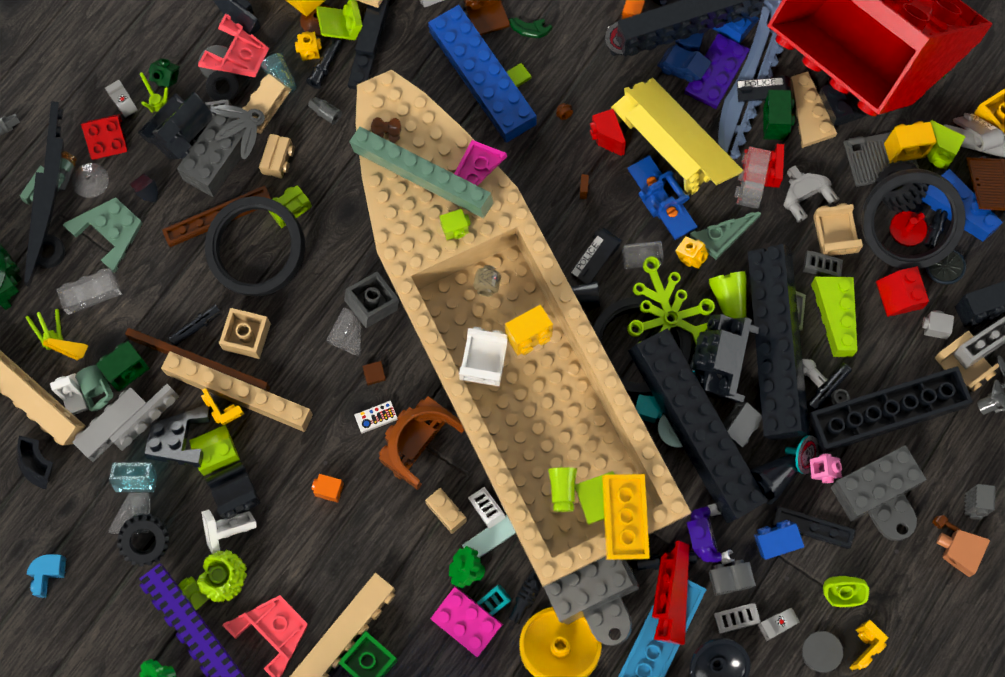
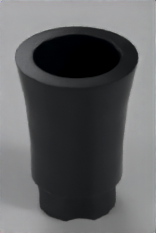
M598 281L571 286L581 306L600 307Z

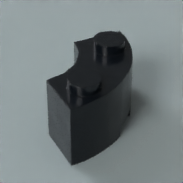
M19 435L17 462L22 474L32 484L47 489L53 462L46 460L41 455L38 448L39 440Z

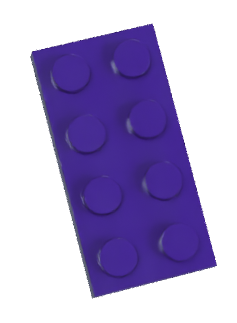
M717 34L705 55L711 61L710 66L700 80L689 82L684 94L717 109L749 54L750 49Z

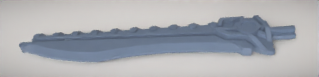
M764 0L765 6L762 7L760 20L748 58L734 86L724 100L719 122L718 145L728 153L734 133H737L730 155L732 159H738L741 156L738 146H743L746 143L744 132H749L752 129L749 119H754L757 116L755 106H759L763 102L762 100L749 101L739 126L738 122L745 102H738L737 81L754 79L770 31L772 37L757 79L773 77L771 67H775L779 63L776 54L781 53L784 48L776 42L775 37L777 34L767 26L769 15L771 14V18L773 17L782 0Z

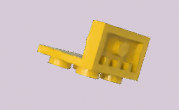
M206 388L202 389L204 394L201 397L208 407L211 406L214 411L211 414L216 423L226 425L244 415L241 407L234 404L223 410L225 413L222 414Z
M871 620L861 624L856 629L859 633V638L864 643H869L870 646L849 667L852 671L855 669L861 670L868 666L873 660L871 656L880 653L886 647L884 642L888 637Z

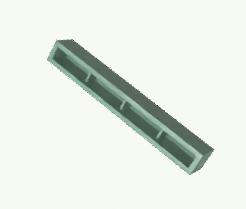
M362 127L358 128L349 141L353 151L358 155L483 219L494 204L491 192Z

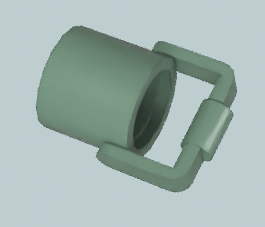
M97 365L86 367L75 375L90 411L102 409L113 398V392ZM105 392L106 396L94 404L92 398Z

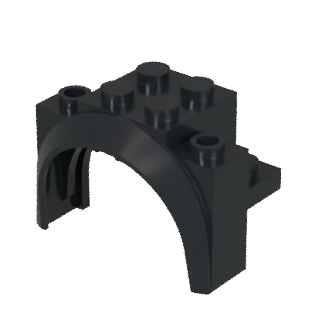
M722 314L711 315L707 323L708 329L700 332L697 338L692 370H695L696 378L707 395L730 403L744 402L745 396L736 392L749 332L758 334L759 327L751 325L752 319L746 317L734 319ZM717 374L722 375L721 380H719Z

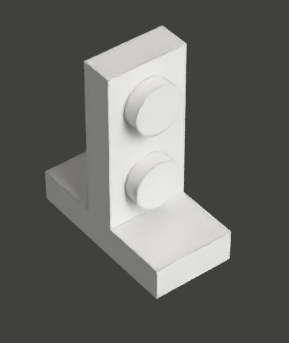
M76 373L59 377L50 383L52 391L63 400L65 408L73 415L88 410L81 388L75 378Z
M210 510L202 512L206 542L212 554L220 551L218 539L228 538L231 535L257 528L256 521L250 511L238 514L230 519L225 518L215 521Z

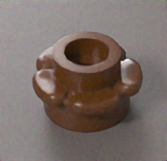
M563 103L557 107L556 116L560 117L561 120H566L573 114L571 105Z

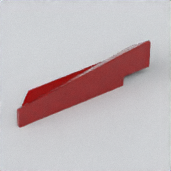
M676 541L675 548L670 553H665L661 557L652 618L659 619L654 640L684 645L689 545Z

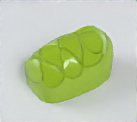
M835 576L824 581L823 594L832 606H859L867 602L869 587L865 580L857 577Z

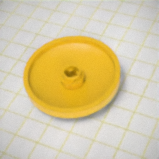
M553 607L537 612L526 622L522 629L519 643L523 664L534 677H588L599 662L602 647L601 642L592 634L585 616L570 624H564L559 622Z

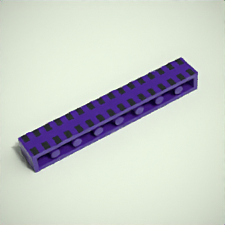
M159 563L139 578L142 582L140 584L142 590L146 594L150 593L154 598L152 600L153 605L158 611L162 609L165 613L164 620L170 627L174 626L178 631L176 633L177 638L182 644L187 643L190 648L188 650L189 654L194 660L198 659L202 664L200 669L206 677L209 675L211 677H245L162 564Z

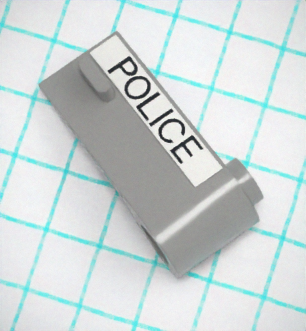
M964 113V116L953 119L954 123L974 134V145L980 152L1002 146L1004 143L1005 134L1003 131L973 113Z

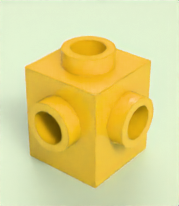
M315 32L298 34V42H295L296 53H300L302 61L320 58L319 49H322L320 38H316Z
M685 237L675 250L683 264L698 269L709 255L705 247L706 245L701 240H693Z

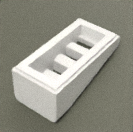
M485 487L468 497L489 529L506 518ZM483 494L485 495V497H483L479 501H475L476 498L480 497ZM486 500L489 501L483 506L479 507V505L485 502ZM491 505L493 506L486 512H483V510ZM493 511H496V513H494L490 517H487V515H489Z

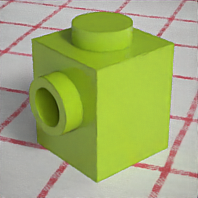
M462 209L439 216L446 240L452 238L460 239L469 233L468 226L471 225L468 214L464 215Z

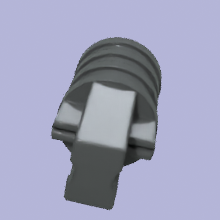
M317 97L309 101L308 106L332 125L336 124L341 118L342 111L329 102Z
M16 114L0 117V136L13 130V126L20 123Z

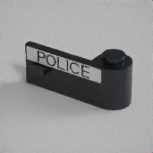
M783 75L777 78L737 81L738 102L765 100L768 90H791V97H793L792 79Z
M605 228L596 230L592 237L594 240L570 272L585 284L593 281L610 255L612 256L622 243L620 238Z

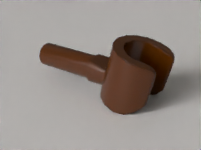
M944 515L937 516L932 521L939 529H942L945 525L953 531L961 530L948 522V518Z

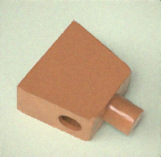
M961 530L955 531L951 537L941 533L936 541L937 544L946 548L943 559L968 577L976 573L990 542L989 539Z

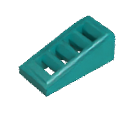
M499 584L481 598L477 604L484 608L482 604L485 603L491 610L490 614L494 616L510 603L512 599ZM496 592H498V594L504 600L502 603L495 595ZM490 597H491V598L493 599V601L496 603V605H497L496 608H495V607L492 605V603L488 600Z

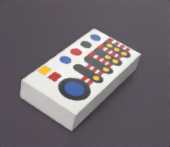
M391 401L354 415L361 434L398 420Z

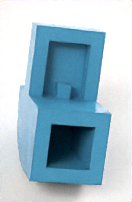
M42 555L30 564L27 575L34 577L30 587L31 592H33L32 595L38 598H46L48 578H64L66 557L62 555Z

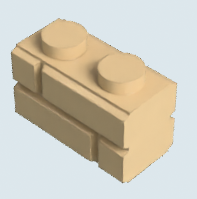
M274 134L269 135L259 166L262 174L283 178L284 173L288 172L289 156H293L295 149L290 138Z
M441 488L425 500L426 505L451 534L467 522L465 515L459 511L458 507Z

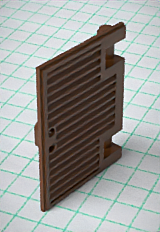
M967 157L966 161L978 208L1005 210V159Z

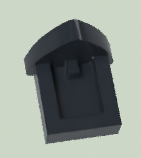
M145 173L130 183L138 197L149 202L157 201V185Z

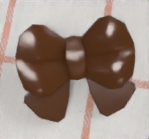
M379 117L373 119L371 124L372 133L382 138L384 133H388L389 141L392 143H396L400 139L399 135L402 126L399 119L393 118L390 122H384Z

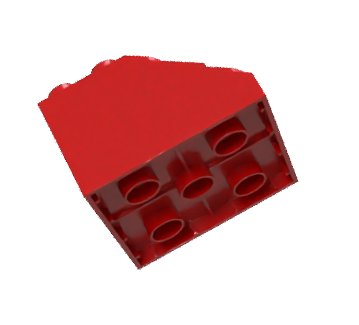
M782 0L767 26L777 34L775 40L779 45L789 50H798L804 55L802 59L804 65L814 71L820 72L823 70L832 77L829 83L834 89L845 94L851 92L860 100L857 105L863 112L871 116H877V114H883L914 104L929 88L953 69L960 60L981 42L992 26V23L961 0Z

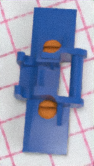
M650 155L627 168L642 190L639 192V197L652 217L658 216L662 220L674 240L697 228V225L683 206V203L687 202L690 197L684 193L674 178L672 170L662 174ZM666 180L679 197L678 199H674L672 196L669 197L665 192L663 186Z

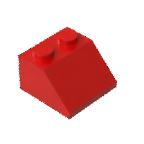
M614 109L592 115L591 130H589L592 140H596L597 145L620 156L625 155L626 141Z
M918 266L899 270L876 281L887 317L924 309L929 302Z

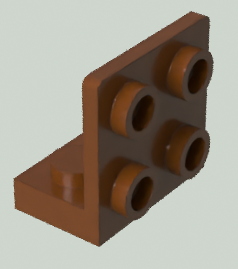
M464 0L468 17L481 36L510 26L501 0Z

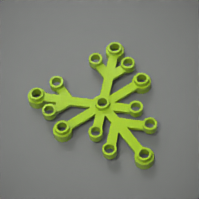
M652 256L646 258L643 262V269L650 274L656 292L645 287L640 282L635 284L633 292L636 295L643 294L660 303L662 309L652 305L648 300H644L640 304L641 312H650L660 318L643 323L639 320H634L628 325V333L632 337H638L643 331L663 325L661 331L667 328L670 330V328L678 326L691 333L697 345V338L700 332L708 329L707 323L694 326L682 319L700 313L702 315L711 314L715 308L714 302L706 298L696 307L679 311L682 302L687 298V292L681 289L676 292L675 301L671 307L668 300L675 285L681 279L680 274L672 272L668 277V284L664 290L657 272L660 265L658 259ZM647 264H651L653 269L648 268ZM671 276H675L677 281H673ZM637 286L642 288L641 292L637 291ZM679 293L683 294V299L679 298ZM643 304H647L649 309H644ZM702 306H707L708 311L703 310ZM668 316L673 318L672 322L668 321ZM632 327H636L638 332H633Z

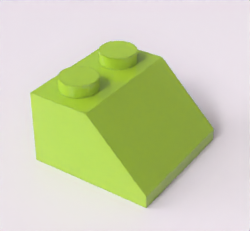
M931 120L936 143L927 154L929 162L933 163L936 167L947 169L958 153L966 136Z
M226 425L189 440L191 450L202 449L203 451L201 468L198 469L204 476L240 461Z

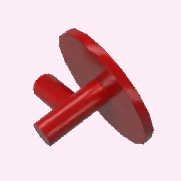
M904 211L895 215L889 227L893 239L900 245L907 247L920 244L926 237L928 230L924 220L925 215L922 212L917 214L911 211Z

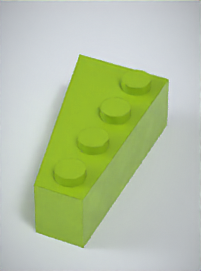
M815 277L811 286L815 292L817 306H819L822 315L821 319L827 331L826 335L833 357H853L857 352L854 277Z

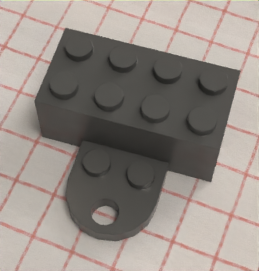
M216 114L206 128L202 129L189 143L191 145L188 149L189 153L182 159L177 168L183 181L212 197L217 194L241 159V141L245 129L227 139L215 140L216 134L225 125L236 120L235 118Z
M905 445L837 480L831 486V489L851 522L868 513L878 531L885 538L900 541L913 534L917 526L915 512L904 494L917 488L927 479ZM897 525H904L906 527V534H899L896 529Z
M605 556L544 586L559 622L570 624L585 616L592 634L602 644L615 646L622 644L628 639L632 631V620L622 597L640 588L626 559L607 560ZM618 628L621 636L618 640H613L611 632L613 629Z

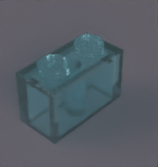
M113 463L109 481L115 492H154L157 473L152 463Z

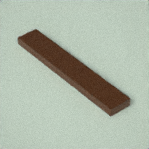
M266 186L259 187L162 229L169 247L171 248L208 232L215 216L233 201L252 196L271 199ZM250 210V211H246V212H244V213H241L240 215H238L237 217H235L233 220L238 219V218H240V217H242V216H244V215H247V214H249V213H251V212H254V211H256V210Z

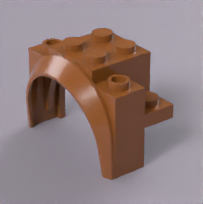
M429 396L425 400H420L415 409L409 407L399 414L396 424L394 426L391 425L385 433L387 445L379 453L380 462L392 470L395 477L399 480L404 479L417 490L422 484L409 469L444 424L448 423L460 433L465 431L459 418ZM430 420L429 423L431 424L428 425L424 421Z

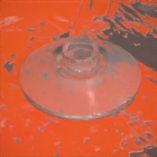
M95 163L80 166L72 177L73 189L78 195L85 198H94L101 195L109 184L107 171L101 165Z

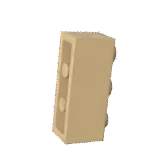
M268 74L261 80L260 87L252 93L250 101L242 108L246 111L258 109L263 112L265 119L263 124L257 127V133L259 134L262 133L292 90L271 74Z

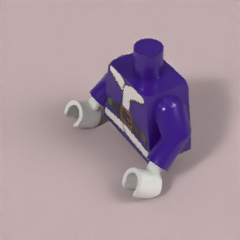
M714 503L708 505V507L693 510L690 514L691 521L687 522L693 550L697 556L704 562H721L724 565L735 561V559H731L729 556L733 553L732 550L719 553L709 517L721 514L717 509V505Z

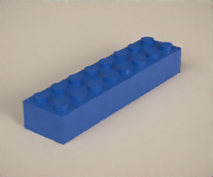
M460 5L428 22L431 35L506 143L537 125V115Z

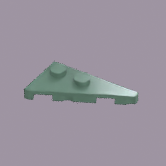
M759 211L756 213L752 212L744 217L733 218L698 232L693 231L689 237L693 240H701L706 245L708 253L717 260L761 216V213Z

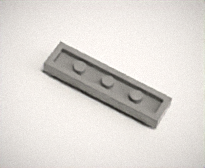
M166 384L109 439L123 451L155 419L159 418L179 396Z

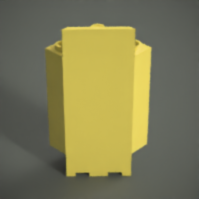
M654 78L649 79L646 84L644 82L635 84L633 89L629 87L624 88L625 95L611 107V109H614L619 123L624 121L630 129L635 127L684 178L685 194H695L704 181L707 183L712 180L715 185H718L744 171Z

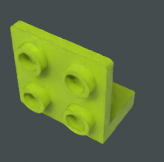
M348 0L343 9L321 6L316 8L322 36L356 40L363 26L357 0Z

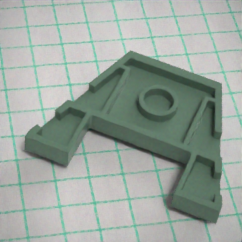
M115 197L65 222L63 226L76 238L89 225L93 226L114 246L101 261L115 273L121 259L126 255L125 252L130 243L132 244L143 223Z

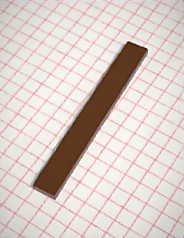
M128 328L125 333L131 341L167 355L171 351L267 392L270 391V386L263 380L134 329Z

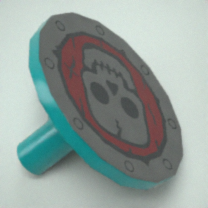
M812 435L805 436L797 448L786 447L785 449L786 454L796 456V467L801 474H809L811 472L810 459L817 458L819 454L817 439Z

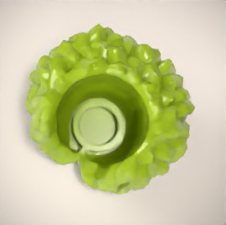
M217 551L214 554L208 555L203 564L205 573H202L197 580L198 588L201 593L206 594L207 599L211 598L213 602H224L225 599L230 601L241 592V588L244 586L243 582L247 577L245 573L247 570L246 565L232 551Z

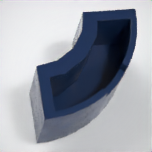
M675 44L667 49L657 66L666 75H673L693 82L703 77L711 61L699 51H687Z

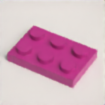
M456 586L430 618L476 657L480 656L503 625Z

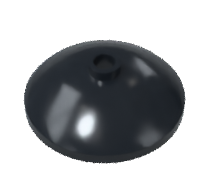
M717 638L704 643L696 650L690 662L689 672L690 677H749L751 665L746 650L738 642L727 638Z

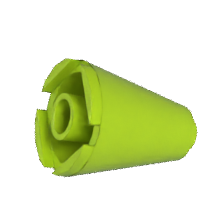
M745 271L734 272L725 276L720 275L709 279V285L725 316L734 319L746 317L747 275Z

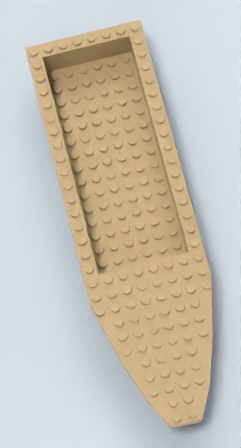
M389 70L357 85L356 131L359 127H362L372 132L371 124L376 117L381 118L384 122H390L393 118H397L400 120L402 128L399 135L400 139L394 144L453 174L455 173L471 140L474 139L425 92L393 70ZM384 133L383 138L389 141L388 133ZM359 155L362 181L377 254L542 587L606 556L605 519L588 525L576 491L574 511H553L554 503H552L551 482L548 472L550 468H577L575 484L612 471L614 475L645 474L648 535L690 515L691 511L532 213L518 187L497 166L478 185L491 192L494 204L483 219ZM462 209L464 215L468 214L471 225L468 226L469 233L460 239L452 238L446 240L439 216ZM485 265L495 267L496 271L501 274L499 290L492 296L478 294L473 286L476 271L484 268ZM541 304L553 324L552 337L548 343L544 345L538 344L533 347L530 353L517 356L508 341L500 386L460 380L459 372L460 367H462L468 328L480 327L489 332L499 330L505 333V323Z

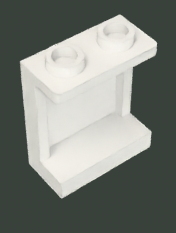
M480 327L468 328L462 367H460L459 372L460 380L500 386L508 335L499 330L489 332Z

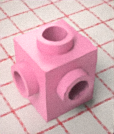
M821 454L817 458L810 459L812 479L821 480L822 483H833L834 479L842 478L840 458L831 457V454Z

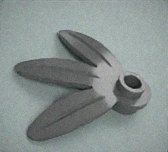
M232 105L212 107L211 112L216 115L238 118L225 125L216 134L215 140L227 139L245 129L241 141V157L246 159L254 147L257 127L264 122L265 116L263 112L258 109L246 111Z

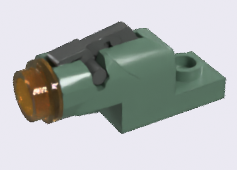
M65 151L63 152L58 191L66 189L77 160L73 155ZM40 166L36 172L44 173V167ZM36 173L20 195L22 201L28 205L33 201Z

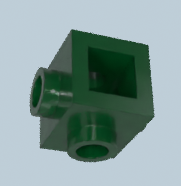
M159 59L149 67V80L155 82L158 86L169 88L177 83L180 66L170 63L168 59Z

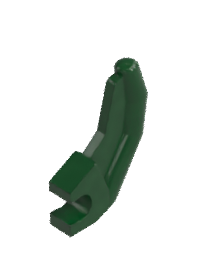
M518 18L509 19L511 28L522 36L542 38L552 31L551 25L547 28L542 27L545 24L544 19L534 21L533 23H526Z

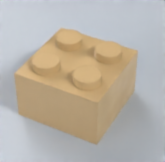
M230 308L219 345L224 351L260 359L271 323L266 316Z

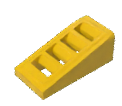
M48 338L42 343L44 346L75 360L82 359L88 348L86 344Z

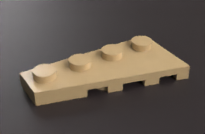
M809 72L792 76L793 97L802 148L836 137L837 132Z

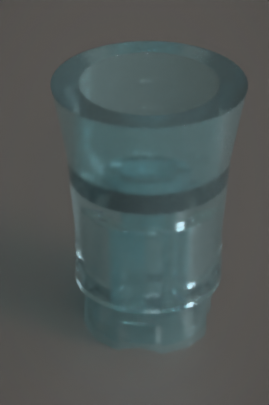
M282 53L273 54L261 63V68L267 75L275 76L292 89L290 93L296 90L295 80L287 67Z

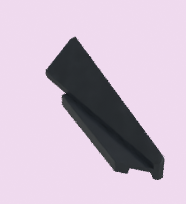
M213 0L224 15L225 13L228 14L235 24L239 23L243 26V30L249 35H254L261 29L258 19L252 15L254 12L251 3L247 0Z

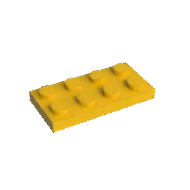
M645 474L603 475L607 560L649 559Z

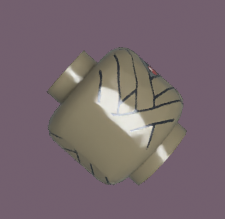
M485 265L484 268L478 269L473 284L477 293L482 296H492L494 293H497L501 274L496 271L495 267Z

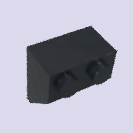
M831 85L821 87L819 96L834 127L866 117V113L857 105L859 99L851 92L848 94L841 93Z

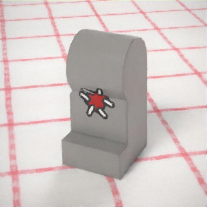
M120 80L105 87L108 95L125 118L138 111Z
M789 608L758 624V627L766 641L800 621L793 609Z

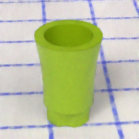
M559 467L548 469L552 503H554L553 511H574L577 468Z

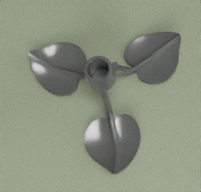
M996 355L1000 370L1005 377V361L1000 355ZM995 380L992 393L988 394L985 398L977 400L978 407L983 415L995 411V413L1005 411V392L1003 389L1005 388V382L1001 385L998 380Z

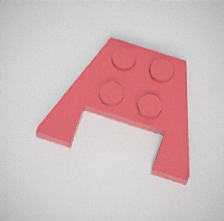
M225 13L218 29L235 36L224 58L205 50L198 66L256 77L269 48L254 35L246 33L243 30V26L239 23L235 24L231 17Z
M279 595L223 624L225 629L235 639L252 624L279 652L264 668L271 677H282L309 625Z

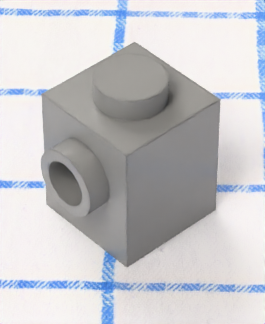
M931 311L927 317H924L922 322V328H925L924 335L948 339L952 334L954 316L945 314L943 311Z

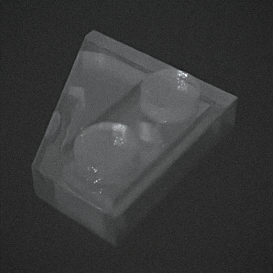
M343 308L326 341L360 357L361 321L353 311Z

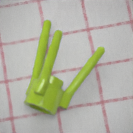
M141 72L140 76L151 95L149 104L143 101L142 105L148 108L150 112H157L168 101V88L164 89V97L154 94L145 75Z
M55 309L57 333L54 330L48 331L41 313H37L44 331L43 336L30 317L26 316V320L41 343L48 338L63 340L59 309Z

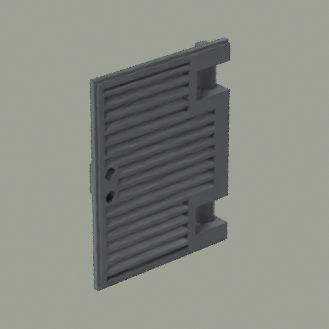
M891 132L868 137H853L843 142L856 187L875 184V180L879 178L878 174L884 171V167L890 166L884 143ZM860 144L861 150L853 151L852 145ZM917 159L908 160L910 163H914L916 167L919 169Z

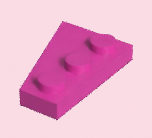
M471 140L454 174L478 186L507 157V153Z

